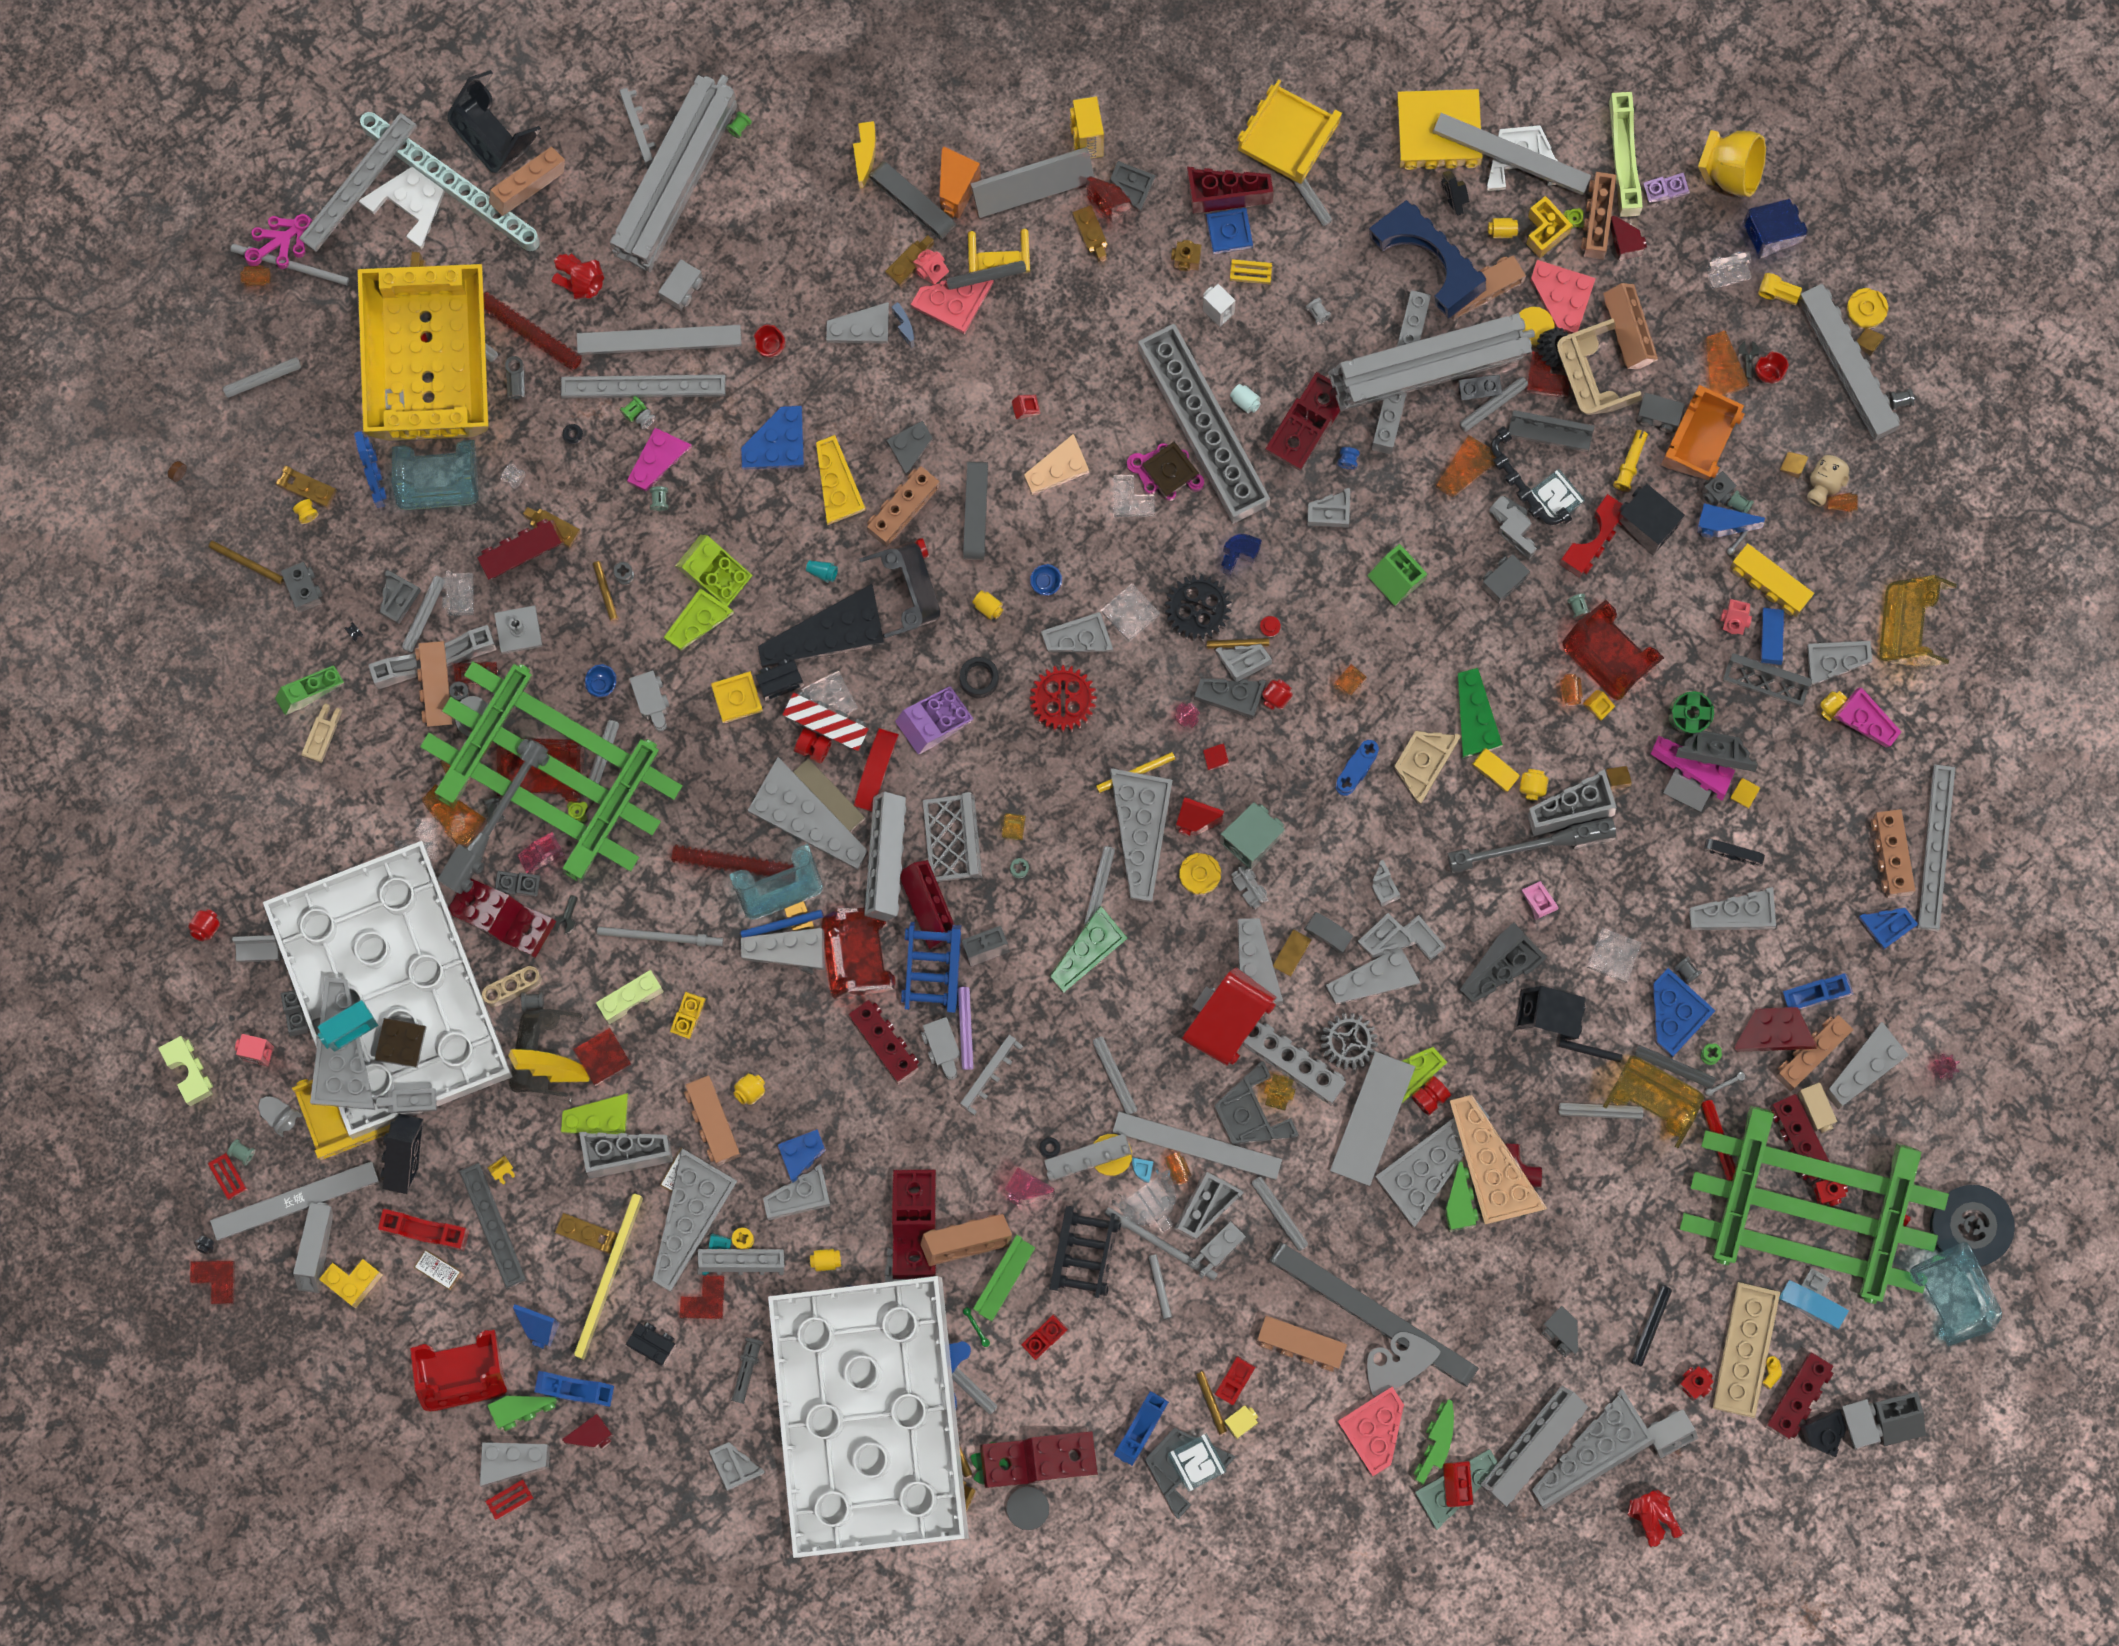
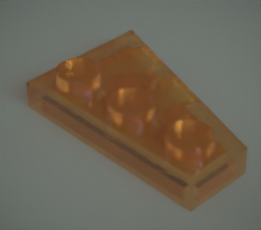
M1726 330L1708 336L1706 338V352L1710 390L1727 396L1748 388L1749 383Z
M1468 435L1437 483L1436 488L1452 498L1457 496L1494 465L1492 460L1495 457L1491 448Z
M435 784L423 797L422 802L436 821L440 822L446 834L453 839L456 847L458 844L466 846L484 825L486 818L460 800L454 809L435 797L438 785Z

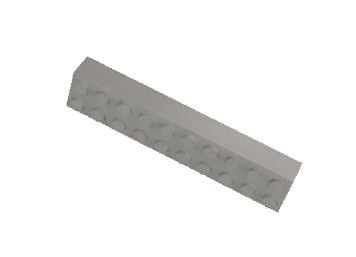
M1175 323L1138 341V350L1232 523L1234 524L1270 506L1268 493Z

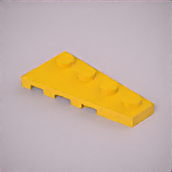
M833 435L816 442L827 525L866 511L836 436Z

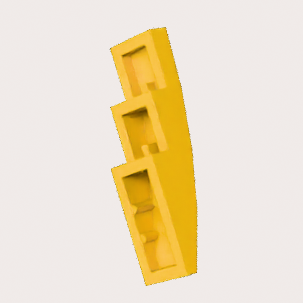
M510 1050L509 1058L515 1070L529 1069L532 1076H547L549 1082H589L590 1078L583 1065L571 1059L534 1050Z

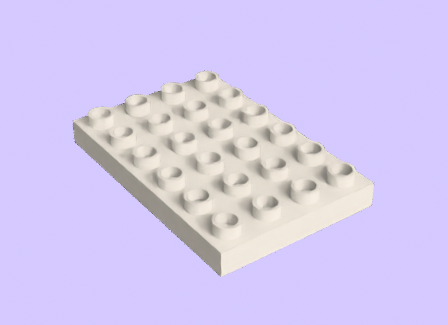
M422 841L263 902L316 1048L318 1042L317 1034L319 1033L317 1026L320 1025L325 977L347 979L353 1005L363 1000L379 1025L360 1037L375 1110L339 1107L348 1134L352 1139L390 1125L392 1121L396 1120L398 1114L414 1116L422 1113H389L388 1108L378 1109L376 1098L388 1097V1093L392 1091L434 1088L436 1089L437 1106H440L513 1077L426 847ZM384 1018L427 1027L418 1068L375 1060Z
M935 1276L769 1296L793 1558L969 1539L942 1278Z

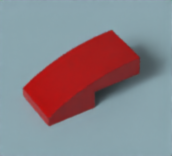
M1237 1356L1215 1395L1234 1405L1256 1366Z

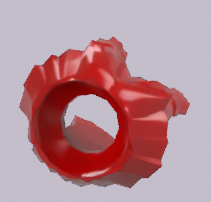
M572 253L569 256L563 254L555 258V268L570 275L571 279L556 273L551 280L554 284L565 287L572 292L576 300L590 299L597 296L598 292L602 289L604 281L599 261L594 259L582 263Z
M1653 1490L1639 1498L1630 1500L1627 1513L1628 1517L1642 1522L1650 1547L1659 1546L1661 1544L1660 1541L1664 1539L1666 1531L1659 1524V1520L1667 1524L1673 1538H1679L1684 1534L1669 1507L1668 1501L1671 1497L1659 1490Z

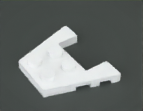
M1541 126L1500 129L1498 137L1558 161L1552 153L1551 146ZM1493 158L1487 191L1505 190L1504 169L1516 167ZM1547 181L1548 186L1557 185L1550 181Z
M411 167L360 199L359 203L375 214L384 202L389 199L407 212L418 223L406 237L422 250L426 236L430 232L433 218L437 214L445 192L414 167Z

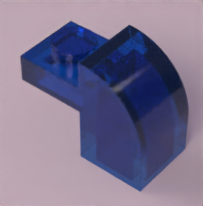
M1238 534L1231 537L1223 548V552L1227 553L1221 563V566L1224 567L1223 574L1231 576L1238 558L1254 564L1262 546V540L1247 534Z

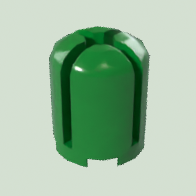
M1696 691L1686 692L1675 697L1670 703L1668 710H1672V714L1668 715V720L1672 727L1680 733H1699L1712 723L1715 714L1714 706L1703 693ZM1692 709L1693 712H1699V714L1690 718L1687 710Z

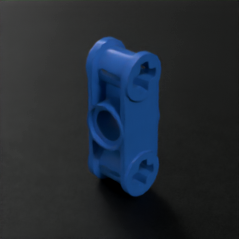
M1364 741L1347 762L1336 783V790L1340 795H1351L1368 773L1379 751L1378 744L1375 741ZM1369 748L1373 749L1372 753H1365V750H1368ZM1349 782V786L1342 787L1343 783Z

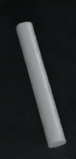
M1157 1254L1148 1256L1163 1319L1171 1318L1172 1315Z

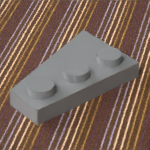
M889 302L828 320L827 343L888 344Z
M1100 612L1041 631L1048 652H1114Z

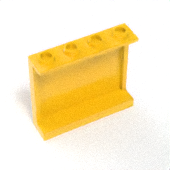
M1278 79L1275 85L1271 84L1266 93V100L1260 101L1256 109L1258 111L1255 116L1252 115L1248 120L1246 131L1242 130L1237 139L1239 142L1238 151L1302 184L1338 127L1342 113L1336 109L1333 114L1324 111L1281 88V80Z
M1479 89L1402 91L1397 93L1400 168H1405L1406 170H1414L1417 167H1425L1426 169H1435L1437 167L1454 169L1457 166L1475 168L1481 165L1482 153L1433 133L1441 113L1481 129Z
M308 1079L301 1080L296 1083L297 1086L292 1087L297 1096L319 1160L337 1155L389 1133L390 1125L352 1139L348 1134L339 1107L310 1104L313 1079L310 1081Z

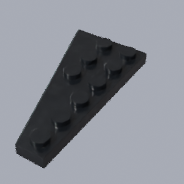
M873 583L759 645L758 650L762 668L777 665L785 659L800 661L883 645L884 640Z

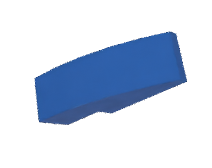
M1846 973L1783 991L1787 1007H1798L1799 1010L1854 995Z

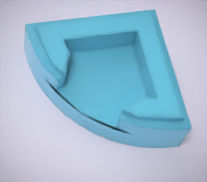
M1132 1158V1167L1137 1177L1149 1183L1153 1161Z

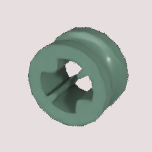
M1022 858L1013 860L1010 865V873L1015 878H1023L1029 871L1027 861ZM1019 863L1023 864V868H1025V871H1021L1020 874L1016 873V869L1013 868L1014 865L1018 866Z

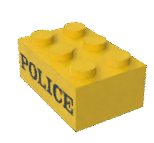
M1097 96L1073 100V108H1070V129L1074 139V151L1087 147L1090 159L1103 157L1104 132Z

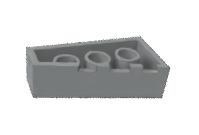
M1260 918L1238 919L1239 970L1275 995L1277 999L1274 1003L1276 1006H1282L1283 999Z
M1881 1022L1825 1093L1839 1110L1909 1055L1884 1023Z
M579 1132L585 1169L589 1179L673 1162L670 1141L667 1135L591 1134Z

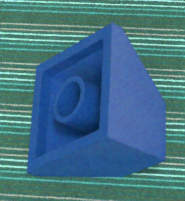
M514 1304L513 1309L527 1337L533 1341L532 1345L542 1349L545 1346L551 1347L560 1323L554 1318Z

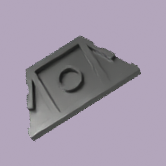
M1708 731L1693 733V736L1685 741V745L1682 748H1678L1676 757L1753 772H1756L1758 766L1756 761L1752 762L1750 760V752L1743 746L1739 737Z

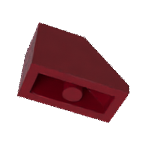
M1611 216L1610 230L1618 261L1643 256L1647 244L1645 237L1641 236L1640 230L1617 216Z
M596 1414L564 1437L562 1441L566 1445L593 1449L600 1447L603 1449L612 1442L611 1438L614 1435L602 1418Z

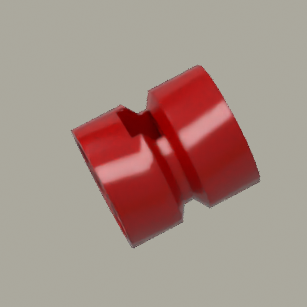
M805 727L796 742L794 752L804 757L809 755L810 760L822 764L830 750L832 740L823 735L818 737L816 732Z
M1432 1076L1424 1083V1089L1419 1088L1411 1095L1416 1105L1428 1116L1438 1109V1103L1443 1104L1452 1096L1445 1085L1435 1076Z

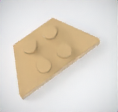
M1415 731L1394 769L1418 804H1422L1460 740L1461 735Z

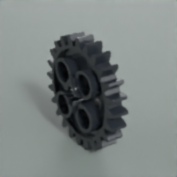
M1193 574L1191 581L1184 577V584L1177 581L1178 588L1171 587L1173 594H1167V599L1170 601L1165 602V607L1170 609L1165 610V615H1171L1167 618V623L1174 622L1171 629L1178 628V636L1184 632L1186 640L1191 635L1194 642L1197 636H1200L1201 640L1204 641L1205 635L1212 639L1213 632L1217 635L1220 634L1219 627L1222 629L1226 628L1224 622L1230 621L1227 615L1232 613V610L1226 607L1231 606L1232 601H1226L1229 598V593L1223 594L1225 586L1218 588V580L1211 583V576L1206 581L1203 574H1201L1199 580H1196ZM1195 591L1198 596L1191 599L1187 596V593ZM1212 598L1217 601V604L1209 606L1206 601ZM1198 605L1202 606L1199 611H1195V607ZM1181 610H1188L1190 615L1182 617L1179 612ZM1206 617L1210 622L1207 625H1202L1198 620Z

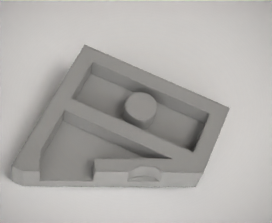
M1346 488L1344 492L1334 496L1331 494L1322 500L1308 503V526L1349 527L1350 488Z
M729 1442L708 1452L726 1491L765 1474L761 1467L759 1468L746 1455L740 1453Z

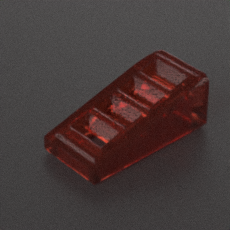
M497 662L477 663L485 669L491 668V672L498 676ZM471 663L454 664L455 682H463L466 686L478 685L466 677L462 679L461 671L466 673Z

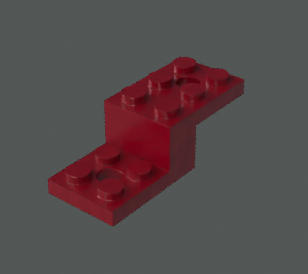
M1318 372L1315 373L1300 399L1296 398L1265 448V452L1300 472L1317 444L1321 445L1341 412L1336 399V395H1338L1336 388L1332 387L1329 378ZM1326 395L1329 398V402L1321 404L1318 401V397ZM1292 438L1299 441L1298 447H1290L1288 440Z
M470 879L473 881L471 890L469 892L463 891L462 894L457 893L448 907L451 916L480 929L496 941L536 958L557 921L523 906L506 893ZM475 899L474 904L470 906V902ZM532 928V932L526 935L527 931Z
M936 1169L893 1170V1279H918L936 1276V1265L929 1266L921 1247L923 1234L930 1230H936ZM912 1187H917L920 1189V1191L917 1193H911L909 1192V1189ZM916 1255L919 1256L920 1259L916 1262H912L909 1260V1257Z
M1092 1431L1039 1436L1021 1441L980 1445L985 1489L1098 1475ZM1071 1449L1078 1453L1076 1461H1072L1069 1458ZM1002 1458L1006 1459L1009 1463L1007 1470L1000 1468L999 1462Z

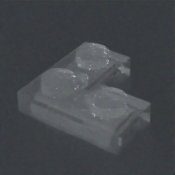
M1113 475L1114 517H1155V495H1134V475Z
M437 818L415 819L416 839L395 841V851L422 841L430 860H439Z

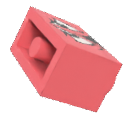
M242 1034L241 1039L238 1038L235 1044L236 1055L243 1061L269 1066L274 1046L266 1039Z

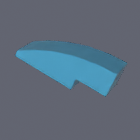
M1788 1280L1779 1297V1300L1815 1321L1822 1322L1835 1331L1840 1328L1849 1310L1826 1297Z

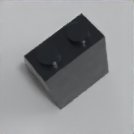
M1646 483L1643 488L1639 486L1632 494L1634 498L1630 503L1626 501L1618 510L1620 512L1618 520L1654 556L1680 526L1685 514Z
M1545 986L1521 989L1514 1030L1563 1040L1579 1039V1035L1582 1032V1017L1586 1009V997Z

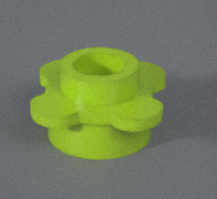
M1578 208L1564 212V216L1573 225L1572 229L1573 227H1584V211Z
M569 802L567 804L569 816L581 822L587 820L586 809L588 805L585 802Z

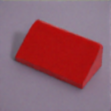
M1470 1461L1444 1463L1447 1507L1474 1505Z

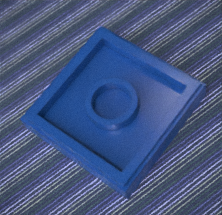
M1246 208L1206 214L1213 255L1253 248Z

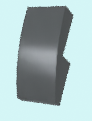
M497 871L494 889L509 895L537 897L540 876L520 872L516 874Z
M1314 912L1304 928L1318 941L1326 942L1338 953L1344 952L1353 937L1347 930L1318 912Z
M292 990L281 993L283 1011L286 1015L290 1037L309 1033L310 1029L296 991Z

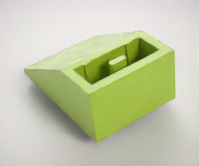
M700 535L675 565L688 579L727 607L753 576L708 535Z

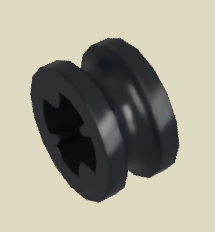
M351 622L350 627H345L344 629L357 642L358 638L364 637V635Z

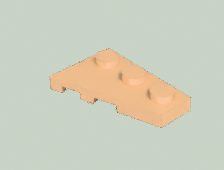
M1074 434L1024 474L1032 495L1089 473V468Z

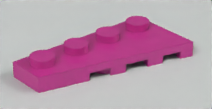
M1658 736L1651 755L1673 769L1677 767L1682 771L1683 776L1689 780L1694 778L1701 783L1700 787L1706 791L1712 790L1717 794L1716 797L1723 801L1735 770L1721 765L1705 764L1700 761L1676 757L1678 748L1683 746Z

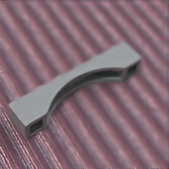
M485 625L467 631L463 635L446 642L447 667L496 651L497 648L489 626ZM416 653L386 658L368 664L374 684L378 690L418 677L417 669H421L420 660L416 661Z

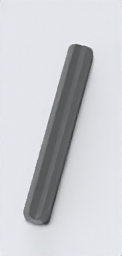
M1018 261L949 277L946 279L947 287L951 290L1026 272V265L1024 261Z
M1639 1045L1635 1051L1636 1057L1705 1087L1712 1088L1715 1083V1077Z

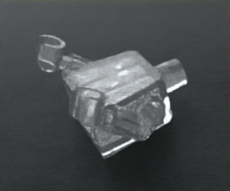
M1164 1164L1166 1168L1164 1173H1160L1159 1169L1156 1168V1173L1159 1177L1127 1199L1123 1195L1118 1194L1121 1197L1120 1203L1117 1204L1112 1200V1204L1120 1208V1211L1129 1221L1140 1226L1147 1225L1148 1227L1157 1222L1163 1232L1174 1225L1167 1214L1173 1211V1205L1176 1203L1175 1186L1170 1176V1169L1166 1164Z

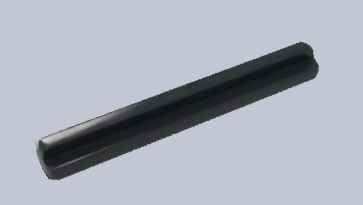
M1662 1285L1660 1287L1631 1361L1635 1366L1641 1367L1644 1364L1672 1289Z

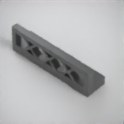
M1513 410L1508 432L1512 438L1589 452L1595 426Z
M1732 653L1722 681L1803 707L1813 679ZM1731 667L1739 669L1743 677L1737 680L1730 678ZM1753 675L1760 676L1763 684L1754 686L1751 684L1749 677ZM1774 681L1778 682L1783 690L1778 693L1772 692L1768 684ZM1796 688L1803 692L1800 700L1792 698L1788 691Z

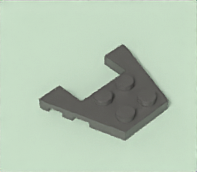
M1261 1061L1214 1105L1232 1145L1289 1139L1299 1136L1291 1118L1270 1127L1252 1088L1272 1078L1264 1061Z
M1173 1428L1146 1457L1145 1461L1175 1517L1179 1519L1190 1508L1191 1504L1176 1491L1184 1477L1171 1451H1174L1186 1476L1188 1474L1185 1470V1465L1195 1456L1181 1462L1178 1454L1201 1442L1208 1453V1459H1211L1216 1467L1218 1466L1204 1441L1177 1428ZM1210 1445L1224 1471L1236 1457Z

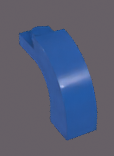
M538 1371L534 1392L567 1401L610 1407L614 1385Z
M1150 1391L1129 1430L1116 1449L1114 1456L1133 1466L1169 1401Z

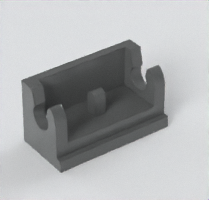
M1001 925L961 940L970 967L1010 952Z

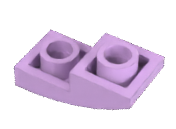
M1684 172L1665 179L1660 177L1644 182L1649 203L1690 194Z

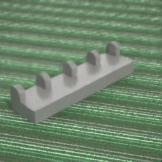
M624 88L619 90L646 168L649 169L653 161L650 150L656 148L655 142L647 144L643 132L648 131L650 128L648 124L640 125L637 114L642 113L643 108L642 106L634 108L631 98L637 96L636 90L628 92V89Z
M1008 1035L960 1103L961 1107L975 1116L977 1113L975 1109L971 1108L977 1097L980 1096L984 1100L988 1097L982 1090L989 1080L992 1079L997 1083L1000 1079L994 1073L1002 1062L1009 1066L1011 1065L1012 1061L1006 1057L1014 1046L1019 1050L1023 1048L1014 1037Z
M1121 1134L1044 1161L1048 1171V1179L1055 1181L1132 1155L1126 1134Z
M698 1249L697 1275H702L703 1272H717V1275H721L722 1272H738V1275H743V1272H759L760 1275H764V1272L784 1274V1250Z

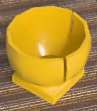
M1710 130L1698 165L1706 184L1714 186L1715 182H1717L1727 193L1738 197L1752 196L1758 188L1765 166V138L1753 131H1736L1722 138L1718 131Z

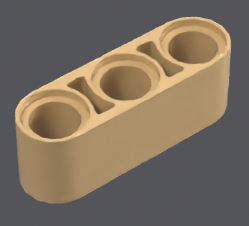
M532 966L525 967L486 986L482 991V998L490 1007L500 1006L520 996L522 992L526 993L538 987L542 980L541 975L536 968ZM529 973L536 974V978L532 982L526 981V976ZM509 983H517V988L514 991H507ZM497 992L498 997L493 1001H489V993Z

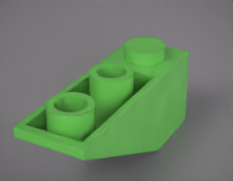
M333 665L282 686L275 700L283 713L288 715L306 707L339 687L344 681Z
M1459 1162L1445 1209L1449 1232L1475 1227L1476 1221H1479L1477 1209L1472 1208L1471 1200H1474L1472 1187L1468 1188L1467 1179H1469V1172L1467 1167H1463V1162Z
M505 1396L487 1406L499 1430L504 1429L506 1432L517 1426L516 1423L521 1420L527 1422L536 1417L535 1414L542 1410L544 1413L556 1408L555 1404L559 1403V1400L556 1397Z

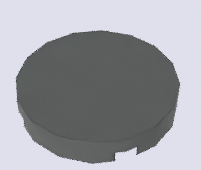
M1034 1487L1017 1489L1007 1502L1009 1520L1014 1526L1022 1530L1039 1528L1045 1523L1049 1515L1047 1497L1042 1491Z

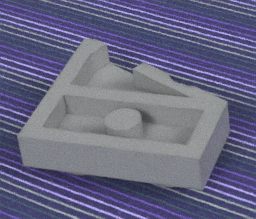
M1261 644L1249 647L1235 646V649L1222 650V647L1216 649L1217 656L1236 682L1272 664L1271 657Z
M1389 913L1358 941V944L1373 958L1417 943V940Z

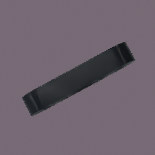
M1706 839L1703 849L1705 852L1759 867L1763 866L1765 858L1763 853L1714 839Z

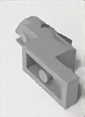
M1501 496L1489 509V512L1500 524L1503 523L1499 528L1498 534L1526 558L1530 559L1535 554L1537 548L1534 547L1535 543L1531 539L1523 537L1532 524L1527 517V509L1506 496Z

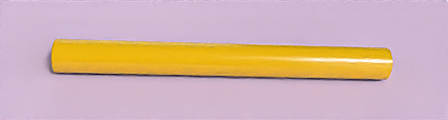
M1173 752L1168 753L1128 772L1144 774L1175 760ZM1112 779L1096 785L1098 792L1101 793L1113 788Z

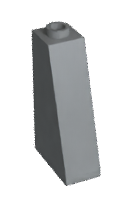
M318 1202L316 1204L310 1203L293 1272L297 1288L300 1291L320 1292L321 1281L319 1278L323 1275L333 1220L332 1208L326 1203Z

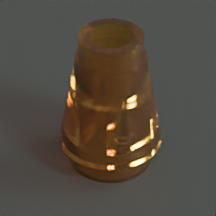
M1850 492L1828 497V509L1851 513L1852 511H1858V494Z

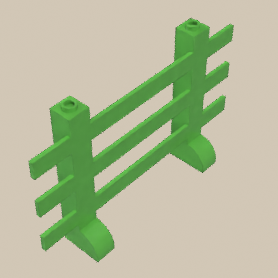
M472 661L464 676L495 695L483 715L452 697L448 700L442 712L473 730L460 751L431 733H428L420 748L451 765L436 789L435 797L454 809L470 778L504 796L512 781L480 762L492 742L518 757L521 756L517 753V749L523 739L502 727L515 706L622 769L609 791L550 756L545 766L539 765L538 769L601 805L588 826L520 786L511 801L579 841L562 868L563 874L581 884L598 853L631 872L639 857L608 839V835L619 817L651 836L655 833L661 821L629 803L641 781L672 800H675L683 786L650 767L659 753V749L656 748L657 744L649 739H646V741L641 739L632 755L525 693L524 690L532 679V674L529 673L531 670L526 666L513 664L505 679H502Z
M1751 1105L1749 1107L1743 1140L1705 1130L1701 1147L1738 1156V1161L1732 1181L1694 1172L1691 1189L1728 1198L1722 1222L1684 1213L1680 1230L1717 1239L1713 1253L1717 1263L1729 1265L1730 1262L1735 1263L1739 1247L1744 1246L1862 1277L1863 1282L1860 1296L1864 1297L1863 1301L1876 1304L1877 1301L1883 1302L1887 1284L1919 1293L1924 1292L1927 1276L1892 1267L1898 1243L1932 1252L1935 1250L1938 1235L1903 1226L1909 1201L1941 1210L1946 1208L1949 1193L1914 1185L1921 1151L1896 1143L1890 1178L1766 1146L1774 1113ZM1761 1163L1883 1194L1885 1198L1879 1220L1756 1188L1755 1185ZM1750 1205L1874 1236L1869 1259L1866 1261L1744 1229Z

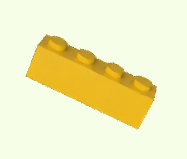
M1748 543L1730 566L1733 569L1732 572L1737 577L1745 578L1753 589L1761 590L1766 594L1765 596L1769 601L1778 603L1782 606V610L1790 616L1794 615L1797 617L1814 595V592Z

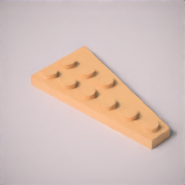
M1473 1095L1450 1100L1484 1223L1489 1224L1547 1209Z

